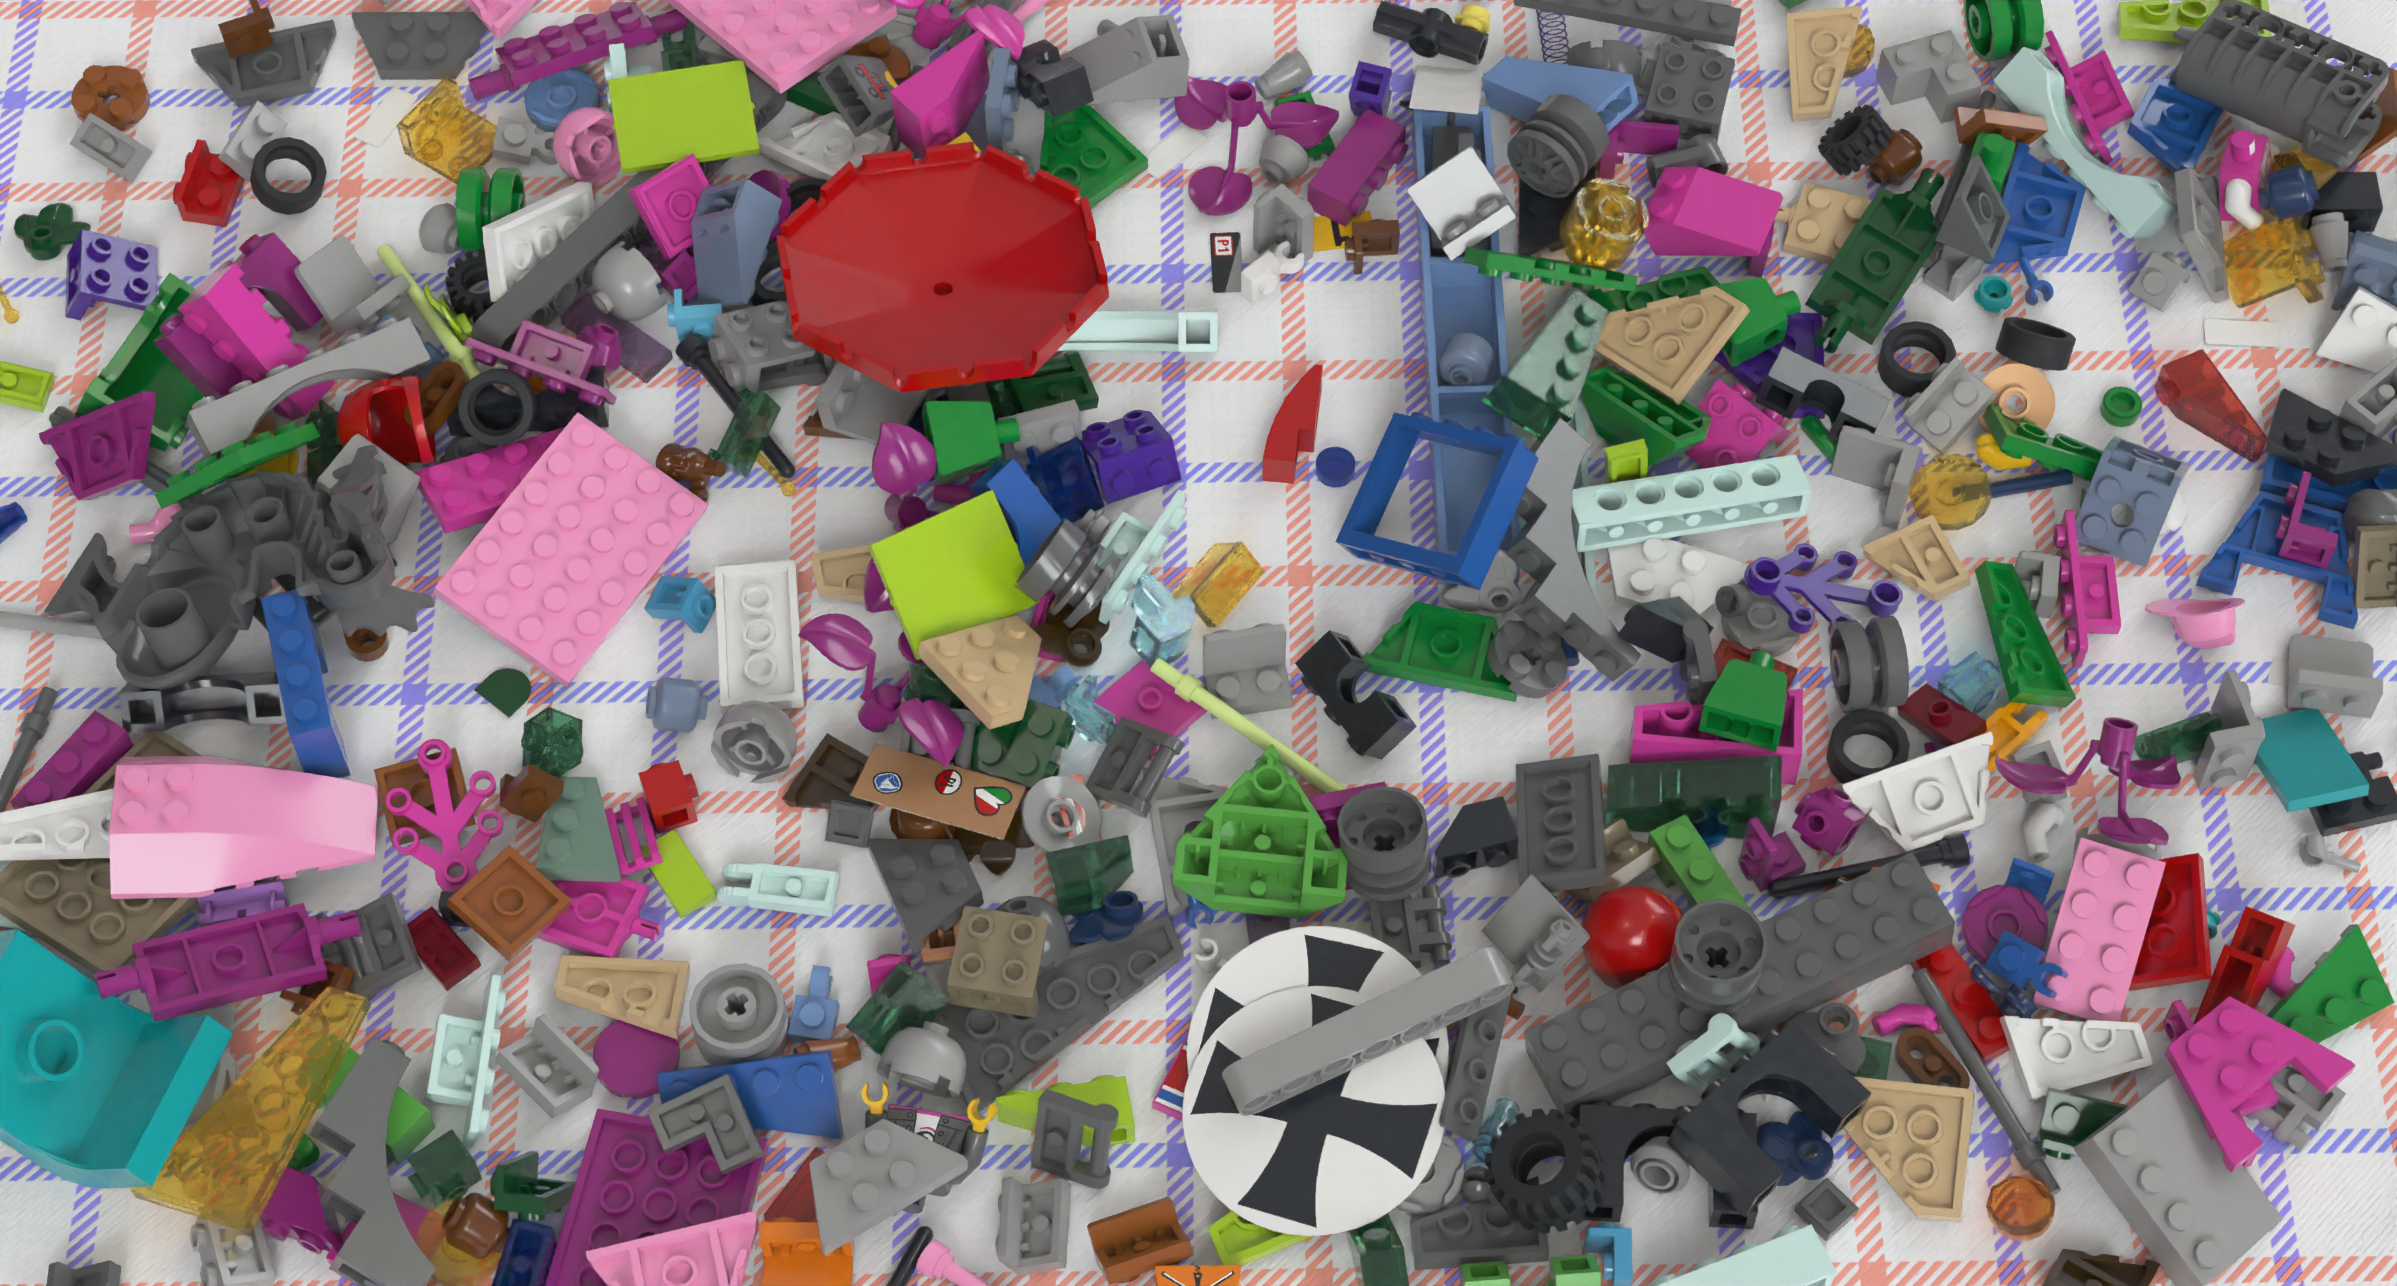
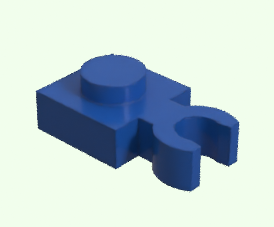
M2006 930L2003 932L1984 966L1985 969L2023 990H2026L2030 981L2033 980L2035 989L2049 998H2055L2057 993L2046 986L2047 977L2053 973L2063 978L2068 976L2065 969L2054 963L2041 965L2040 963L2046 952Z

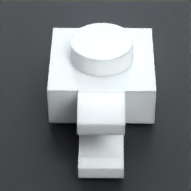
M1288 241L1279 244L1274 253L1268 250L1241 272V295L1251 304L1262 295H1269L1277 287L1280 274H1293L1303 268L1304 254L1300 253L1292 259L1286 258L1290 253V243Z

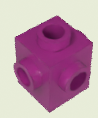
M1825 787L1812 794L1807 792L1802 797L1794 810L1798 817L1791 828L1801 834L1800 839L1809 847L1815 850L1823 849L1831 856H1834L1848 848L1867 815L1851 805V798L1844 792L1835 788L1828 789Z

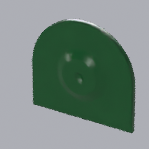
M506 668L493 672L474 691L510 718L528 700L531 693V685L524 673L516 669Z

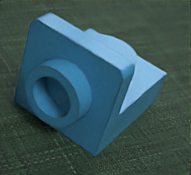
M661 576L644 609L652 618L683 620L694 633H703L716 608V599L698 578Z
M1602 1223L1595 1227L1587 1228L1584 1252L1603 1253V1279H1610L1611 1286H1632V1228H1621L1613 1223Z

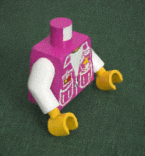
M2239 130L2229 134L2219 172L2221 221L2240 222L2249 231L2256 230L2258 242L2264 248L2283 243V239L2280 236L2286 234L2284 224L2279 220L2267 225L2263 222L2264 217L2261 215L2263 206L2258 189L2265 187V176L2272 171V163L2275 170L2294 165V161L2302 160L2303 154L2297 149L2281 153L2278 146L2269 142V137L2260 135L2255 131Z

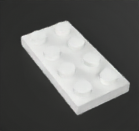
M785 560L714 567L720 707L722 714H725L726 711L742 702L752 700L768 702L780 709L805 707L801 638L798 637L800 617L796 561Z

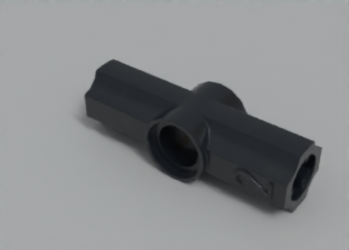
M1381 1L1373 22L1374 32L1407 42L1416 54L1426 58H1433L1440 53L1477 65L1482 61L1488 44L1489 34L1453 23L1450 16L1438 8H1426L1423 12H1419L1392 2Z

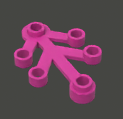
M430 739L419 747L417 759L421 769L429 774L436 815L412 801L409 792L403 788H394L389 791L385 801L390 813L395 816H404L440 838L444 855L421 843L416 831L409 827L400 828L393 835V844L397 852L405 856L411 855L435 870V879L438 886L443 891L455 892L478 873L475 862L491 839L502 833L504 823L497 811H483L477 818L478 831L461 851L459 834L482 802L495 793L496 782L493 775L488 771L481 770L475 772L469 781L471 789L455 811H453L446 773L452 765L453 756L447 743L440 739ZM439 749L441 755L436 760H430L426 757L428 751ZM481 779H487L491 782L486 790L476 789V783ZM398 796H403L407 799L403 807L395 808L392 806V801ZM494 818L498 821L494 829L487 830L483 828L485 820ZM412 836L414 842L409 847H401L399 841L402 837ZM460 866L464 869L463 874L458 878L448 876V872L452 867Z

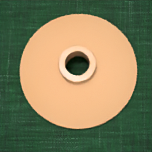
M2006 364L1992 370L1982 380L1985 385L1995 392L1997 397L1991 404L2002 408L2001 414L2003 417L2016 423H2020L2022 417L2036 422V426L2043 430L2047 428L2055 411V394L2049 380L2039 370L2025 364ZM2012 395L2020 397L2022 401L2021 407L2016 411L2010 410L2006 404L2007 399ZM1985 409L1978 417V421L1987 433H1991L1983 418Z

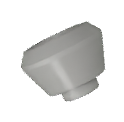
M1283 135L1270 136L1264 140L1259 165L1262 168V175L1268 181L1274 184H1280L1281 182L1289 183L1307 171L1309 168L1308 155L1297 142Z
M449 203L436 205L422 219L419 227V239L426 251L451 254L461 249L456 226V208Z
M1657 1136L1650 1139L1633 1153L1630 1161L1632 1173L1637 1181L1647 1190L1659 1194H1668L1681 1190L1686 1186L1690 1177L1689 1164L1667 1143L1669 1137Z

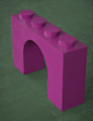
M274 232L260 237L254 234L240 246L239 250L242 254L234 262L228 260L215 271L217 272L236 263L244 273L239 279L250 291L252 288H257L296 332L311 329L323 317L295 275L294 270L301 263L300 260ZM177 312L172 314L159 326L162 333L153 342L205 398L214 396L215 400L229 395L231 387L243 382L242 372L232 362H226L214 352L213 344L203 334H198L191 330L184 322V315L182 313L180 315Z

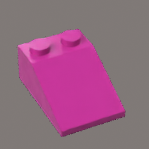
M979 30L890 91L898 139L919 159L925 157V147L947 145L963 134L988 88L990 75L984 36Z
M1665 167L1639 225L1655 255L1759 256L1783 196L1780 192L1701 167Z

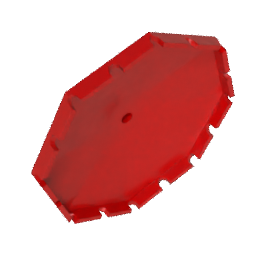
M974 142L925 147L926 155L920 160L911 158L910 149L862 155V164L854 168L850 161L847 162L820 188L818 202L810 197L780 225V236L776 235V245L793 338L899 393L1033 376L1109 298L1108 274L1100 243L1096 241V228L1088 197L1081 198L1079 187L1041 169L1035 173V177L1031 176L1027 170V162L989 144L986 146V153L977 152L974 149Z

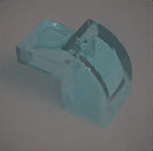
M1152 573L1138 578L1130 605L1138 615L1136 616L1129 644L1150 668L1158 658L1170 664L1179 659L1187 649L1196 619L1194 602L1189 595L1175 600L1170 591L1162 586Z

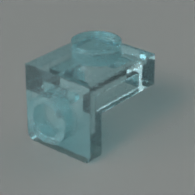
M1088 675L1081 684L1076 683L1067 693L1064 701L1066 712L1074 719L1072 725H1075V730L1082 738L1090 742L1097 741L1106 747L1116 728V715L1093 702L1098 697L1097 679Z

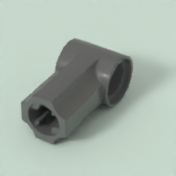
M1709 133L1696 135L1684 144V147L1647 157L1646 161L1649 180L1653 188H1656L1665 167H1701L1726 175L1729 169L1714 136Z

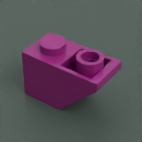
M278 1165L252 1208V1211L263 1223L262 1230L280 1241H285L287 1237L295 1239L302 1247L316 1254H321L322 1250L338 1254L344 1245L335 1211L320 1202L325 1189L314 1176Z

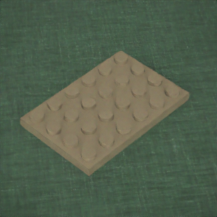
M150 731L82 795L114 788L116 765L124 757L202 755L162 731ZM110 858L13 860L0 872V914L94 974L97 971L102 972L134 964L132 944L162 937L198 901L197 897L112 899Z

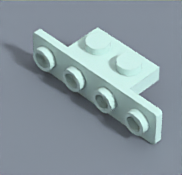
M1181 490L1176 492L1153 527L1122 511L1100 544L1105 547V550L1096 564L1100 566L1112 553L1121 559V563L1115 572L1109 591L1102 600L1099 615L1100 622L1107 624L1114 613L1120 615L1129 601V591L1132 586L1136 585L1139 587L1149 571L1150 565L1148 563L1152 557L1158 559L1164 552L1169 537H1167L1172 529L1178 531L1183 524L1188 511L1183 508L1186 497L1185 492Z
M492 973L485 988L480 1021L439 1014L436 1020L424 1100L467 1107L462 1146L465 1147L472 1146L477 1134L484 1135L488 1122L489 1109L482 1108L484 1094L490 1095L493 1086L495 1069L488 1068L490 1054L496 1055L500 1040V1029H494L495 1015H502L506 999V990L499 989L501 975Z

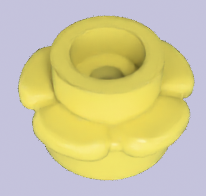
M1465 5L1461 13L1455 16L1456 24L1486 34L1489 32L1490 14L1481 6Z

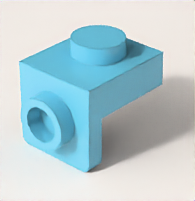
M674 289V303L667 304L669 327H676L679 342L692 334H700L708 342L713 335L714 315L723 314L721 303L685 306L682 289Z

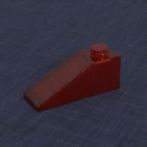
M2203 349L2162 365L2154 388L2159 401L2163 405H2167L2177 419L2253 463L2259 460L2268 437Z

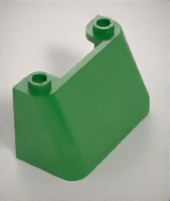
M170 272L160 285L158 295L146 307L142 317L105 369H102L99 376H96L88 386L75 413L78 416H83L140 392H155L156 401L149 446L163 452L169 446L174 449L179 447L189 431L184 425L189 411L193 410L191 406L204 397L153 342L162 333L159 326L172 314L177 312L180 315L181 312L177 308L195 290L194 287Z

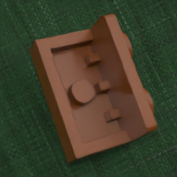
M1169 1197L1091 1222L1087 1225L1096 1262L1108 1284L1115 1282L1127 1283L1137 1279L1141 1273L1155 1269V1266L1178 1265L1182 1259L1194 1256L1190 1240L1178 1222L1173 1201Z

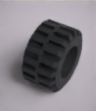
M1542 1108L1533 1109L1532 1116L1526 1117L1524 1113L1514 1116L1517 1122L1511 1126L1507 1122L1499 1128L1502 1132L1500 1138L1493 1136L1489 1143L1493 1153L1485 1154L1484 1163L1488 1170L1484 1171L1486 1181L1491 1186L1490 1190L1507 1214L1515 1222L1519 1221L1523 1228L1530 1231L1535 1226L1540 1233H1549L1551 1227L1555 1226L1557 1231L1561 1232L1568 1230L1567 1223L1571 1221L1578 1225L1585 1220L1582 1214L1586 1210L1591 1213L1598 1205L1594 1198L1595 1196L1602 1197L1605 1190L1601 1181L1607 1179L1606 1169L1602 1164L1604 1160L1601 1153L1584 1127L1579 1125L1577 1120L1569 1114L1564 1117L1559 1110L1550 1109L1548 1115H1546ZM1549 1157H1565L1562 1169L1552 1180L1541 1185L1526 1184L1530 1171L1537 1163Z

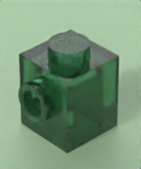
M452 1129L407 1158L413 1172L412 1175L407 1177L409 1183L421 1200L429 1196L436 1208L441 1207L445 1203H452L458 1196L463 1197L467 1193L468 1188L482 1180L475 1160Z

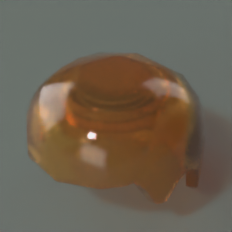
M2028 1175L2009 1176L1991 1187L1986 1210L1990 1222L1999 1234L2012 1241H2031L2042 1236L2050 1227L2054 1219L2055 1199L2042 1182Z

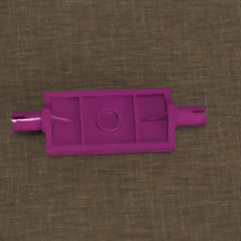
M619 2L603 13L597 15L584 14L575 18L573 23L561 27L557 25L548 26L541 29L538 35L526 39L518 37L506 41L502 47L495 49L500 69L468 79L469 85L476 101L507 90L513 92L519 90L520 85L610 55L609 45L624 43L625 49L643 43L646 45L656 43L659 38L687 30V22L685 16L677 9L649 18L635 2Z
M304 903L134 943L132 944L134 964L95 972L97 989L101 999L140 989L141 993L145 992L153 1021L156 1022L326 980L327 969L322 958L321 949L324 948L326 943L351 937H360L359 920L356 917L355 910L317 919L316 916H308Z

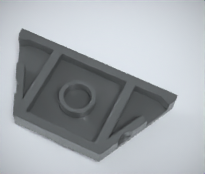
M352 12L351 16L354 27L359 32L369 57L372 58L381 80L456 79L464 69L465 62L473 57L480 48L479 40L488 29L474 12Z
M328 20L270 32L273 45L232 59L228 55L224 42L192 48L191 53L194 62L240 108L252 105L257 100L264 103L312 93L337 31L334 20Z
M958 839L867 840L871 858L913 953L925 947L924 938L937 928L946 932L954 926L958 919L962 917L965 906L979 907L984 903L982 890Z

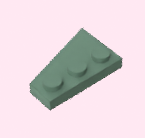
M555 776L564 781L563 793L547 810L535 868L548 880L621 882L620 870L597 778Z

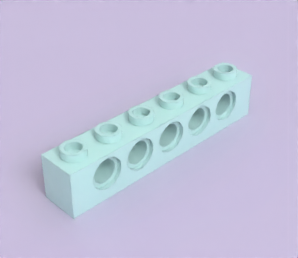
M1796 454L1590 487H1580L1572 491L1571 520L1577 552L1645 542L1651 538L1665 539L1803 517L1807 514L1812 488Z

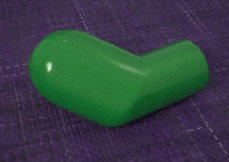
M1816 415L1806 416L1801 422V429L1829 462L1834 463L1838 443L1827 438L1830 431Z

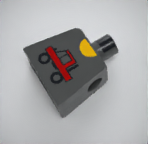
M840 55L817 77L855 137L883 125L894 116L890 91L903 83V81L896 77L893 78L884 62L879 58Z

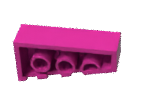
M234 263L207 276L177 309L184 315L183 320L191 330L198 334H203L213 344L214 352L226 362H232L242 372V379L251 380L252 384L266 379V373L278 366L288 364L289 368L303 363V357L309 354L310 351L305 345L299 343L294 345L290 340L292 334L289 326L282 318H276L265 311L263 304L266 302V299L257 288H252L250 291L239 280L244 273ZM326 381L304 388L284 399L273 410L281 417L289 418L291 421L306 416L336 382Z
M1803 689L1788 690L1785 698L1783 726L1776 752L1699 731L1704 704L1691 705L1689 701L1635 706L1630 733L1629 770L1796 785L1802 758Z

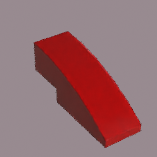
M1315 364L1298 381L1276 414L1264 450L1262 481L1294 484L1298 451L1314 452L1322 392L1323 365Z
M2245 906L2230 946L2224 944L2212 974V979L2209 982L2195 1017L2194 1024L2229 996L2255 1009L2278 967L2296 925Z

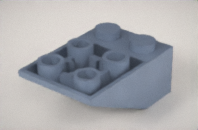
M747 178L702 190L691 222L699 305L721 303L722 309L748 303L755 292V280L760 266L766 259V247L771 232L779 221L778 211L782 199Z

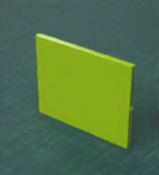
M744 60L608 80L614 117L612 128L616 131L622 174L666 168L686 155L693 153L698 163L760 154L753 115L755 105L751 102Z
M993 490L980 494L868 546L889 595L890 604L894 607L916 660L921 659L917 655L921 641L1010 617L1040 602L1033 601L1014 586L1025 565Z

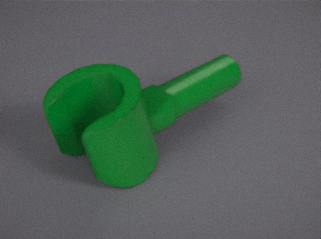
M306 1133L297 1134L288 1143L287 1148L294 1156L288 1163V1168L299 1171L302 1167H308L319 1159V1148Z

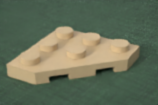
M1714 286L1700 290L1701 294L1681 299L1678 296L1647 303V307L1629 312L1625 309L1610 312L1587 341L1586 345L1593 352L1679 405L1750 310L1746 304Z
M1017 614L921 641L917 655L990 730L1023 719L1042 638Z
M1855 1077L1872 1094L1861 1113L1843 1128L1844 1131L1916 1218L1961 1223L1975 1097L1974 1089Z

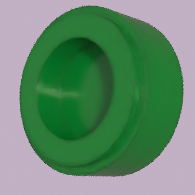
M2114 387L2104 394L2100 412L2109 424L2117 427H2127L2138 420L2142 410V400L2130 388Z

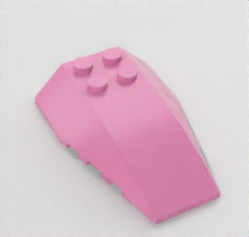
M215 756L124 757L116 765L109 830L112 899L204 897L215 894L214 889L235 885L236 889L254 886V881L279 875L280 880L297 877V871L317 867L320 872L375 860L379 802L378 786Z

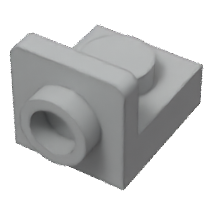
M2020 551L2014 566L2020 580L2030 581L2028 598L2035 600L2034 610L2037 616L2050 618L2058 597L2060 556L2049 555L2042 551Z

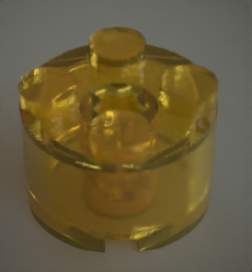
M1599 178L1589 181L1587 186L1581 187L1560 223V236L1567 248L1566 255L1572 262L1615 270L1620 269L1630 257L1648 226L1649 213L1640 197L1636 201L1628 193L1630 189L1628 186L1612 179Z

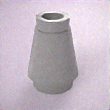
M1295 51L1292 54L1286 52L1254 83L1260 95L1267 100L1306 85V80L1312 77L1313 74L1308 62L1299 51Z
M2340 212L2326 213L2313 217L2311 219L2312 227L2309 228V231L2323 265V271L2336 272L2346 269L2349 222L2344 221L2343 213Z

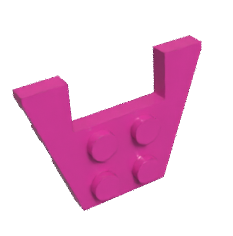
M2230 996L2171 1043L2165 1052V1056L2190 1102L2194 1101L2205 1120L2204 1127L2211 1140H2216L2224 1155L2222 1160L2231 1173L2259 1151L2264 1143L2232 1110L2288 1064H2292L2324 1096L2348 1077L2356 1066L2347 1058Z

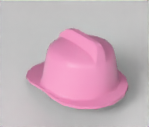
M2241 598L2220 600L2166 599L2146 604L2145 610L2156 615L2170 616L2178 636L2186 644L2195 648L2208 649L2229 646L2234 643L2236 638L2235 608L2242 606L2245 600Z

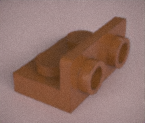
M1958 107L1953 111L1959 144L1975 145L1979 133L1999 134L2004 139L2013 141L2016 144L2014 150L2016 151L2019 142L2029 146L2048 131L2045 117L2028 115L2026 112L2010 113L1998 111L1996 108L1974 109L1967 107Z

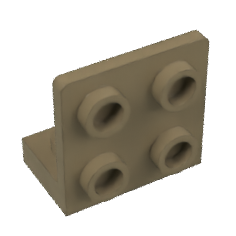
M965 906L947 980L950 1004L1035 1018L1038 1007L1036 984L1049 927L1048 920L1041 917Z

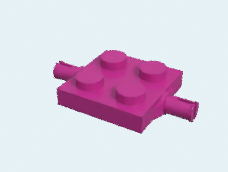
M622 876L621 882L557 880L554 885L572 900L570 908L537 938L588 956L617 958L625 941L632 934L655 942L658 939L657 935H660L662 926L659 923L640 918V911L649 895L648 886Z

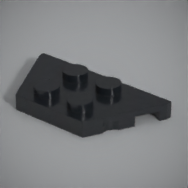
M1596 166L1587 171L1586 176L1567 197L1561 198L1541 194L1532 189L1518 176V254L1531 256V254L1547 248L1554 252L1565 248L1571 242H1581L1595 236Z
M2285 388L2281 390L2267 438L2265 451L2301 471L2311 473V476L2331 487L2348 484L2353 480L2376 478L2379 476L2380 469L2392 466L2397 467V447Z

